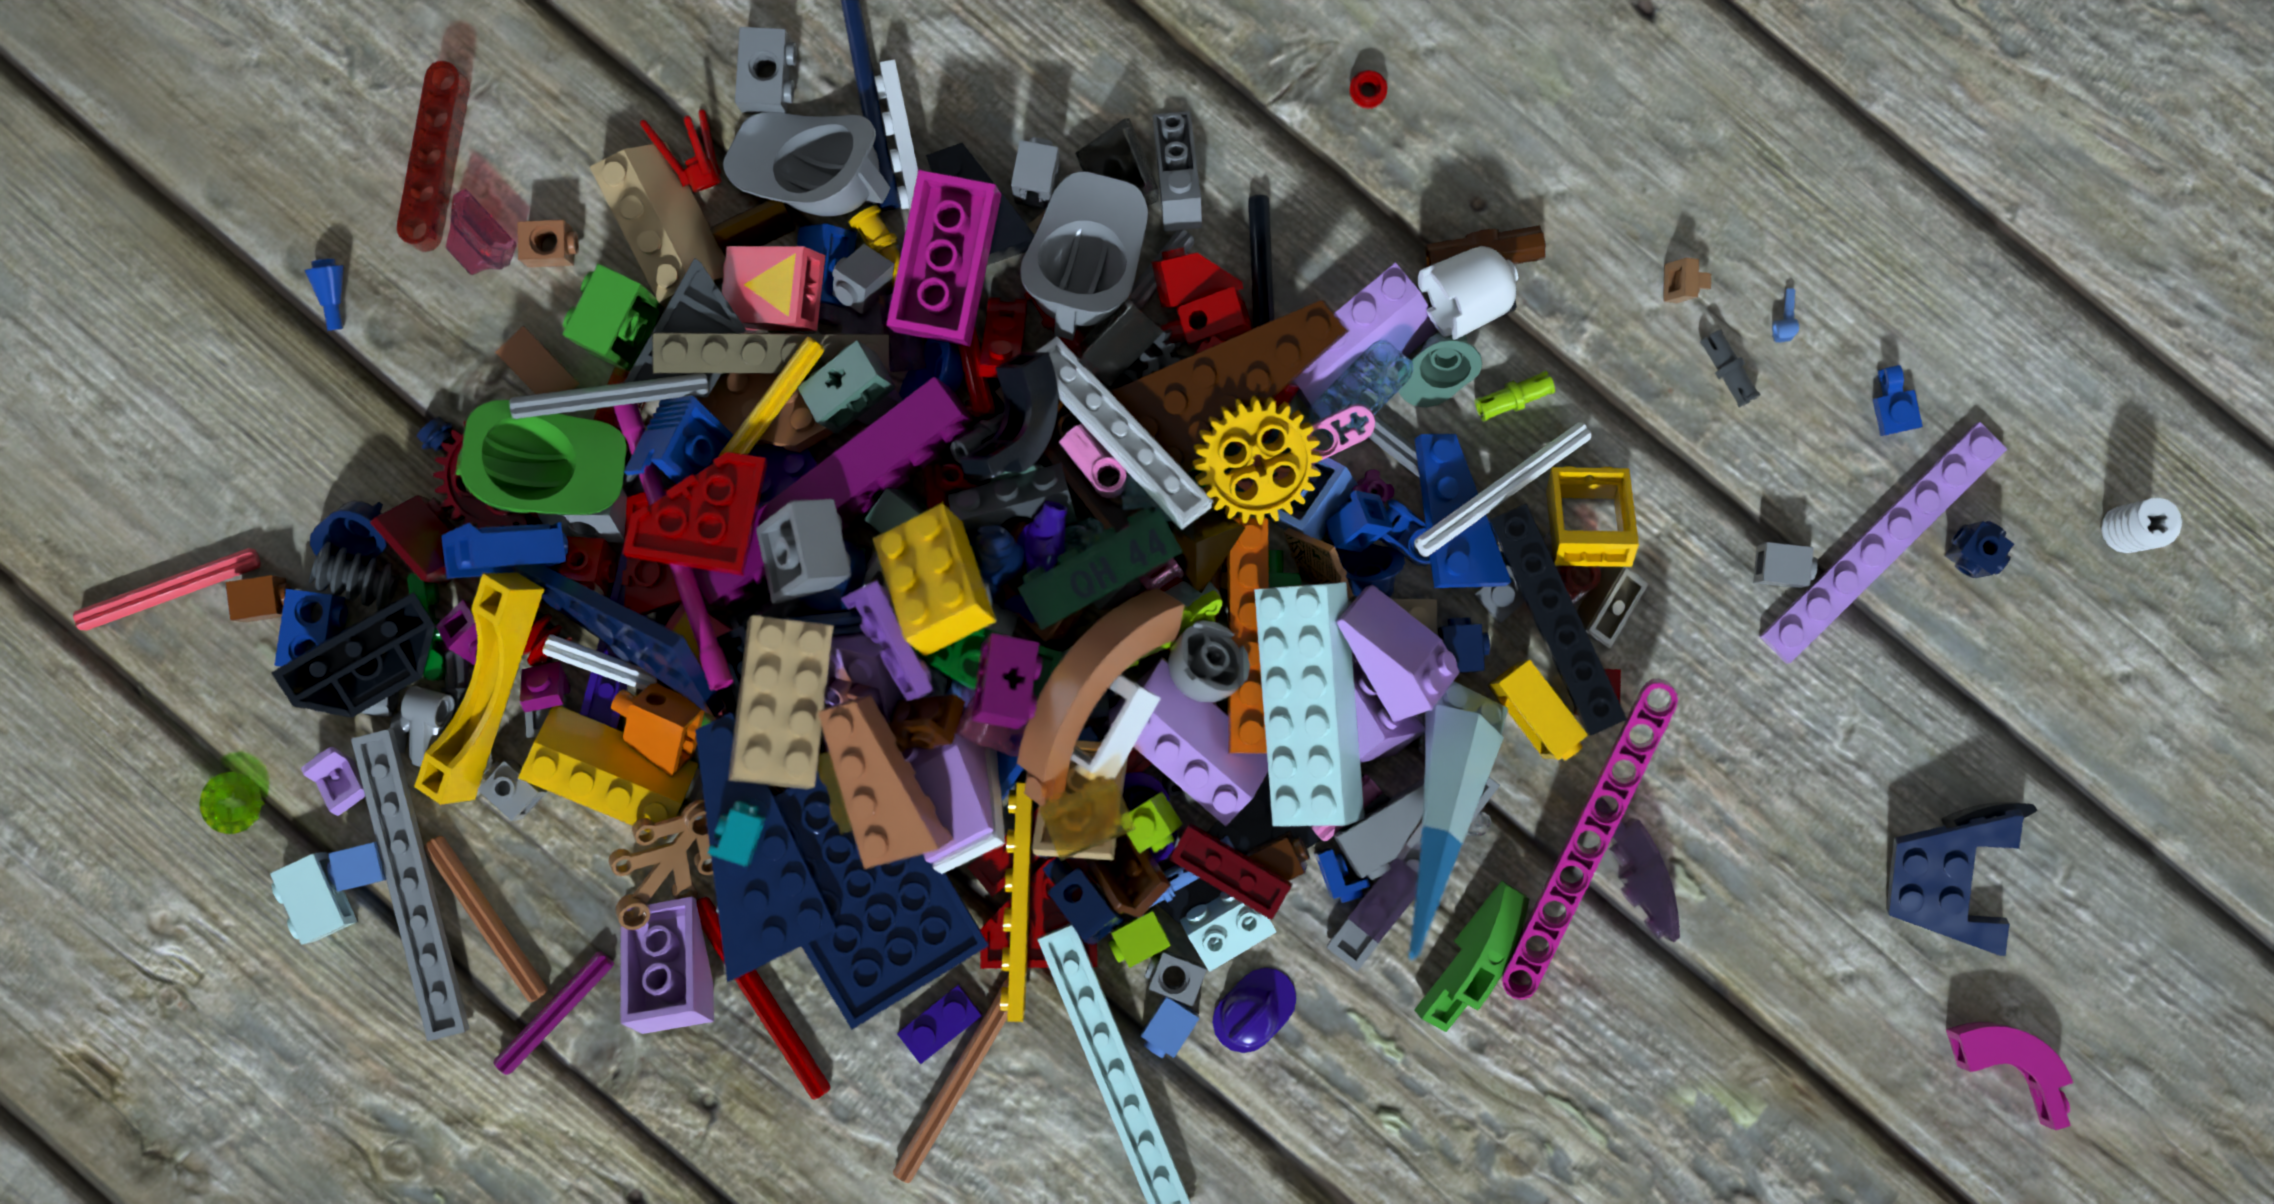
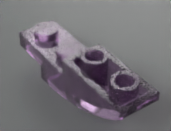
M1599 797L1596 800L1595 807L1598 811L1602 813L1613 811L1603 797ZM1630 818L1624 824L1620 821L1610 841L1613 846L1609 848L1612 856L1622 867L1627 864L1630 867L1618 876L1624 885L1620 891L1634 908L1639 905L1646 913L1648 918L1644 920V923L1657 939L1663 936L1666 940L1675 942L1680 938L1679 914L1672 882L1662 856L1639 819Z

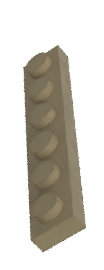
M652 332V372L780 373L805 338L811 337L824 347V353L809 373L824 367L844 347L853 344L856 340L875 351L889 373V335Z

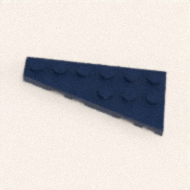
M542 564L510 566L514 573H519L544 589L541 597L544 602L609 645L612 651L624 661L628 662L631 660L714 718L725 707L717 692L710 690L702 667L682 635Z
M734 712L695 730L710 846L714 843H720L721 839L715 837L718 822L722 814L729 815L735 801L759 807L757 814L766 817L751 864L743 866L711 855L727 983L838 928L770 786L728 780L736 722Z

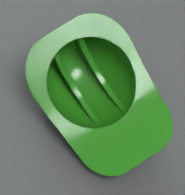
M495 400L484 403L474 409L469 415L465 424L463 444L457 458L455 474L461 475L469 491L487 505L513 513L536 512L590 515L609 508L620 496L627 447L623 434L612 425L602 421L559 413L515 419L510 412V400Z

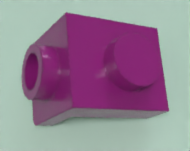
M560 661L522 669L520 704L525 713L563 705V695L570 693L571 685Z

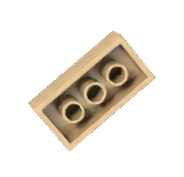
M751 616L748 620L729 781L801 789L815 787L822 727L818 712L824 710L833 626L760 616Z

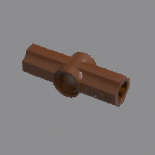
M1540 225L1499 232V229H1485L1467 234L1465 238L1446 240L1425 246L1427 267L1480 246L1496 250L1505 260H1510L1514 265L1536 262L1546 257L1545 238Z

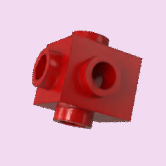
M567 536L568 552L565 555L566 561L557 564L556 572L603 596H608L610 583L615 581L617 572L615 562L617 553L603 538Z

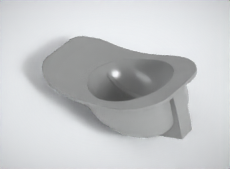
M782 112L754 114L742 123L723 161L724 171L728 179L741 191L762 198L785 202L800 211L812 215L839 216L854 211L863 203H883L890 190V186L879 172V160L873 147L876 137L875 128L867 118L860 115L814 117Z
M1079 171L1066 177L1054 190L1041 223L1022 259L1020 274L1025 289L1033 296L1039 308L1046 315L1055 319V336L1073 340L1078 325L1090 326L1104 321L1129 297L1133 288L1148 221L1146 200L1142 192L1135 185L1099 174Z

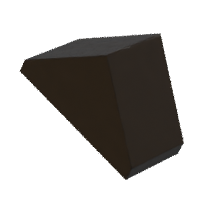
M1214 510L1199 516L1182 530L1178 525L1173 526L1174 574L1202 593L1245 530V527L1232 518L1228 519L1226 514L1220 510Z

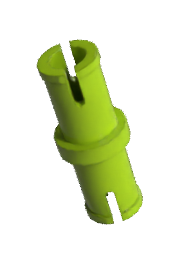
M1545 370L1518 383L1514 380L1505 383L1503 389L1481 398L1478 397L1474 400L1478 415H1482L1481 420L1484 422L1489 418L1512 409L1514 411L1524 409L1526 403L1555 393V386L1551 376Z

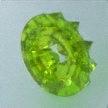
M226 772L213 777L205 785L200 796V812L204 821L212 829L224 834H235L248 830L254 822L260 819L259 813L265 803L261 800V787L250 779L251 776L237 772ZM232 792H235L236 799L245 801V805L234 809V814L231 813V807L218 804V801H225V799L231 798Z

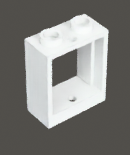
M1123 674L1118 676L1109 688L1127 700L1095 757H1092L1076 745L1071 756V760L1077 763L1074 770L1092 781H1095L1098 776L1112 782L1114 781L1161 699Z

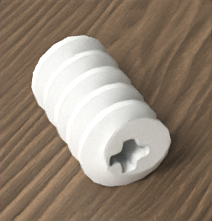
M2152 498L2118 506L2108 511L2102 519V536L2108 546L2122 553L2165 547L2172 543L2180 533L2182 526L2181 514L2176 505L2162 498Z

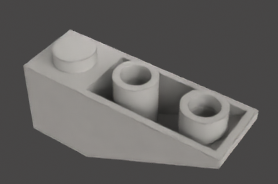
M1190 111L1152 114L1164 232L1202 228L1201 194Z

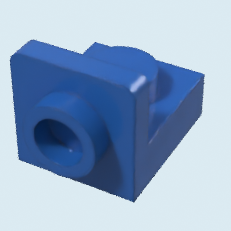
M1330 848L1314 853L1331 898L1336 899L1340 897L1341 902L1344 903L1364 895L1362 889L1370 886L1368 878H1358L1345 883L1343 877L1348 876L1349 873L1341 853L1335 855L1333 849Z

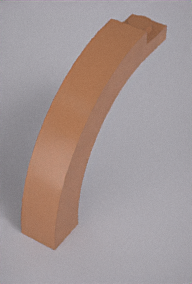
M1158 588L1143 592L1125 601L1095 623L1070 649L1051 675L1037 700L1035 714L1027 723L1017 761L1018 765L1027 770L1024 794L1047 811L1053 812L1062 808L1067 773L1074 746L1094 706L1115 679L1136 660L1149 651L1178 639L1184 609L1182 602Z

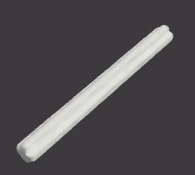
M1578 422L1417 537L1414 541L1415 547L1422 556H1429L1590 440L1591 431L1587 429L1586 424Z

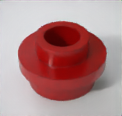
M1365 70L1356 74L1349 87L1352 101L1364 109H1373L1381 105L1388 91L1384 77L1373 70ZM1365 85H1370L1374 88L1375 94L1365 96L1361 88Z

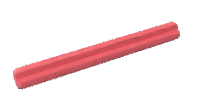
M247 548L79 609L73 613V619L79 630L87 631L255 570L261 566V561L255 549Z

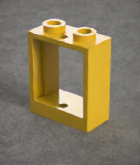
M1608 466L1601 468L1552 467L1546 488L1555 566L1632 567L1639 546L1629 468H1613ZM1562 498L1614 499L1618 531L1565 530Z
M1530 659L1516 662L1487 684L1499 702L1508 708V714L1543 759L1560 760L1562 758L1565 761L1583 748L1580 741L1587 737L1588 734Z

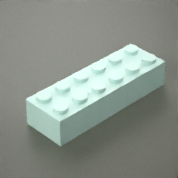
M1342 582L1254 589L1273 826L1348 825L1364 819L1352 649L1336 623L1348 608L1347 584Z

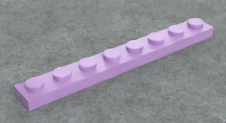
M1981 422L1974 424L1759 637L1786 664L1791 663L1950 507L2007 448Z

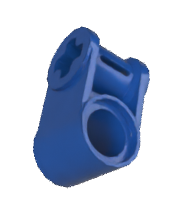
M1390 499L1388 502L1389 508L1386 511L1392 524L1396 518L1399 520L1393 529L1378 540L1389 548L1398 550L1406 559L1417 566L1425 567L1431 565L1430 556H1419L1414 549V541L1426 532V524L1418 519L1406 506L1394 499Z

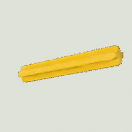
M811 337L805 338L719 456L725 452L749 454L824 353V347Z

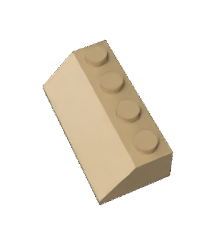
M663 142V143L667 146V148L670 150V152L672 153V151H671V149H670L668 143H667V142ZM654 144L623 149L590 166L657 301L665 309L694 258L702 263L716 286L723 283V264L726 257L712 235L711 227L690 186L682 187L678 175Z

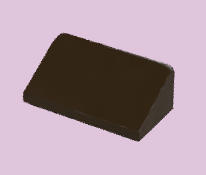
M769 199L712 226L710 231L726 257L727 246H763L793 232L796 226L785 203Z

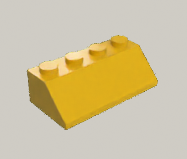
M559 705L552 707L547 715L518 779L633 826L637 820L642 818H649L656 823L676 817L699 763L689 760L673 777H670L626 744L623 739V731ZM648 828V829H644V831H646V832H650V830H651V829H649V828Z

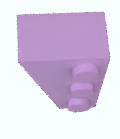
M1352 651L1360 763L1395 756L1425 733V728L1415 716L1396 722L1392 721Z

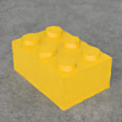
M943 503L873 538L904 640L923 655L927 656L996 621L963 522Z

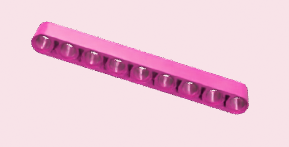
M1651 679L1641 688L1627 716V720H1625L1521 931L1515 950L1503 972L1502 978L1503 988L1512 998L1518 1000L1527 999L1536 992L1678 704L1676 691L1664 679ZM1661 688L1669 692L1670 699L1667 705L1662 708H1655L1648 704V695L1654 689ZM1639 724L1649 726L1653 732L1651 738L1645 743H1636L1631 740L1629 735L1634 726ZM1620 760H1628L1635 766L1634 773L1628 778H1619L1612 772L1614 764ZM1608 795L1615 798L1618 802L1615 810L1610 813L1598 811L1595 807V802L1599 797ZM1594 831L1600 837L1599 843L1593 848L1581 846L1577 839L1582 832ZM1567 866H1576L1581 869L1583 875L1577 882L1570 883L1562 879L1560 873ZM1550 901H1559L1565 906L1566 910L1559 917H1551L1545 913L1543 907ZM1539 935L1544 937L1549 944L1542 951H1534L1528 947L1526 942L1530 937ZM1516 970H1523L1529 973L1532 979L1525 985H1517L1511 981L1509 976Z

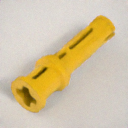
M874 205L856 214L849 220L851 228L858 230L868 247L894 263L892 286L894 288L901 257L896 247L898 244L895 233L888 231L879 216L880 208L878 205Z

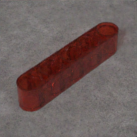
M447 61L432 63L425 73L397 220L399 237L421 252H430L436 249L443 238L470 94L468 79L452 63ZM449 76H454L453 85L448 89L441 90L443 80ZM447 113L446 122L439 127H434L436 117L439 114ZM434 150H440L439 159L433 164H427L429 154ZM427 187H433L432 197L427 201L421 202L420 195L422 191ZM420 224H426L425 234L421 238L414 239L413 232L415 228Z

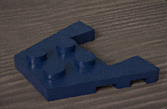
M2021 810L2005 811V815L1990 819L1985 817L1971 819L1969 824L1948 829L1945 826L1894 837L1886 906L1889 916L1993 954L2006 956L2010 926L2007 918L1968 915L1976 848L2020 849L2024 819Z

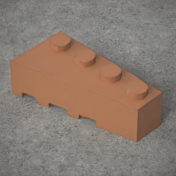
M871 695L839 703L818 712L864 869L939 850L953 840L947 827L943 828L934 810L936 808L928 795L925 796L915 779V771L909 760L905 761L895 744L897 740Z

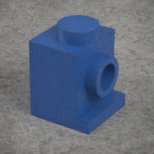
M1354 490L1350 494L1352 501L1341 505L1338 508V512L1325 522L1328 527L1329 538L1334 543L1335 548L1362 552L1393 529L1380 495Z

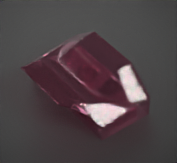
M466 188L454 194L451 205L450 229L445 248L470 275L488 269L502 270L510 265L517 243Z

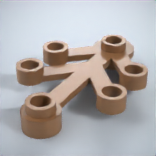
M704 800L690 803L684 809L681 816L656 823L649 818H642L637 820L632 826V834L640 845H650L659 837L679 833L673 842L632 854L626 849H618L609 856V865L617 876H626L635 869L655 864L633 894L623 896L618 901L615 913L623 928L636 930L648 922L650 911L646 904L672 869L675 883L671 888V893L674 899L697 898L698 892L691 881L686 853L695 839L699 852L694 857V863L698 871L702 875L713 874L712 861L707 865H702L705 860L711 859V855L707 854L710 843ZM704 815L701 819L695 820L697 817ZM651 829L649 833L639 835L642 830ZM627 860L624 865L616 866L619 861ZM690 889L688 893L679 895L682 890Z

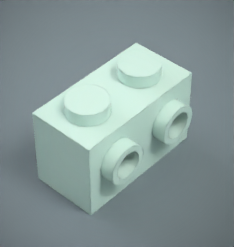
M1223 891L1218 898L1208 904H1201L1192 908L1186 917L1180 920L1188 938L1209 972L1277 932L1270 919Z

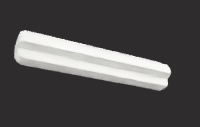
M549 635L543 646V653L547 656L640 690H644L647 686L657 681L656 677L639 666L555 635Z

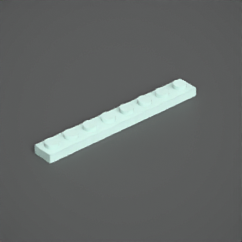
M1070 923L1038 936L1037 940L1147 1204H1191L1080 935Z

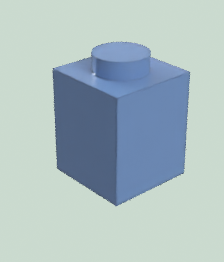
M377 842L328 853L330 862L327 864V873L330 882L336 885L337 892L386 880Z
M1164 995L1141 1031V1037L1146 1040L1143 1046L1161 1058L1166 1053L1175 1058L1200 1019L1199 1014L1182 1002Z

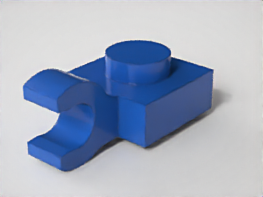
M1901 365L1878 370V379L1883 397L1872 400L1880 436L1923 427L1915 390L1903 392L1904 375Z

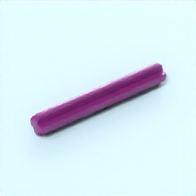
M602 951L595 953L494 1059L495 1067L504 1075L512 1073L613 967L614 962Z

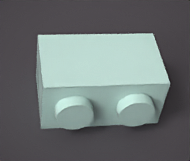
M327 852L313 853L270 873L274 882L271 885L272 892L276 900L280 904H284L289 916L287 919L288 928L293 937L299 939L301 945L316 942L358 922L345 892H337L336 885H333L329 880L327 864L330 862Z

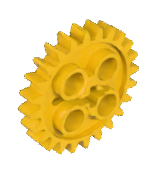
M1252 396L1250 407L1245 408L1241 400L1237 399L1235 412L1231 413L1225 406L1221 407L1224 416L1221 421L1210 416L1209 421L1214 428L1212 432L1207 430H1200L1199 432L1206 441V444L1194 445L1196 453L1203 456V458L1193 461L1194 468L1203 471L1195 479L1198 485H1207L1203 491L1209 498L1215 496L1212 506L1216 511L1226 505L1225 514L1228 519H1231L1239 511L1240 519L1244 524L1247 523L1251 514H1254L1259 525L1263 523L1264 515L1270 513L1276 522L1279 519V509L1283 508L1291 515L1293 514V509L1290 503L1293 500L1301 504L1306 502L1301 494L1303 489L1308 491L1315 490V487L1308 478L1317 477L1321 474L1318 468L1312 465V463L1322 460L1321 454L1312 450L1320 444V441L1316 436H1308L1314 430L1309 422L1300 425L1304 416L1299 410L1289 416L1291 407L1285 401L1276 409V404L1272 397H1268L1265 405L1261 406L1257 397ZM1273 428L1279 429L1280 433L1276 441L1268 444L1261 442L1265 431ZM1234 441L1242 443V448L1238 454L1234 456L1224 455L1223 452L1227 444ZM1289 447L1291 449L1287 454L1281 453L1285 448ZM1260 454L1262 456L1260 458L1261 465L1254 467V456ZM1281 465L1290 466V472L1285 478H1273V473L1277 467ZM1226 468H1234L1230 471V473H1224V470ZM1243 478L1253 479V484L1249 490L1245 492L1235 490L1239 480Z

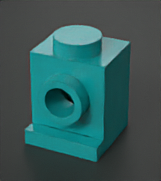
M735 801L729 815L722 814L718 822L715 837L721 839L720 843H714L709 846L707 854L743 866L751 864L766 817L757 814L759 807Z

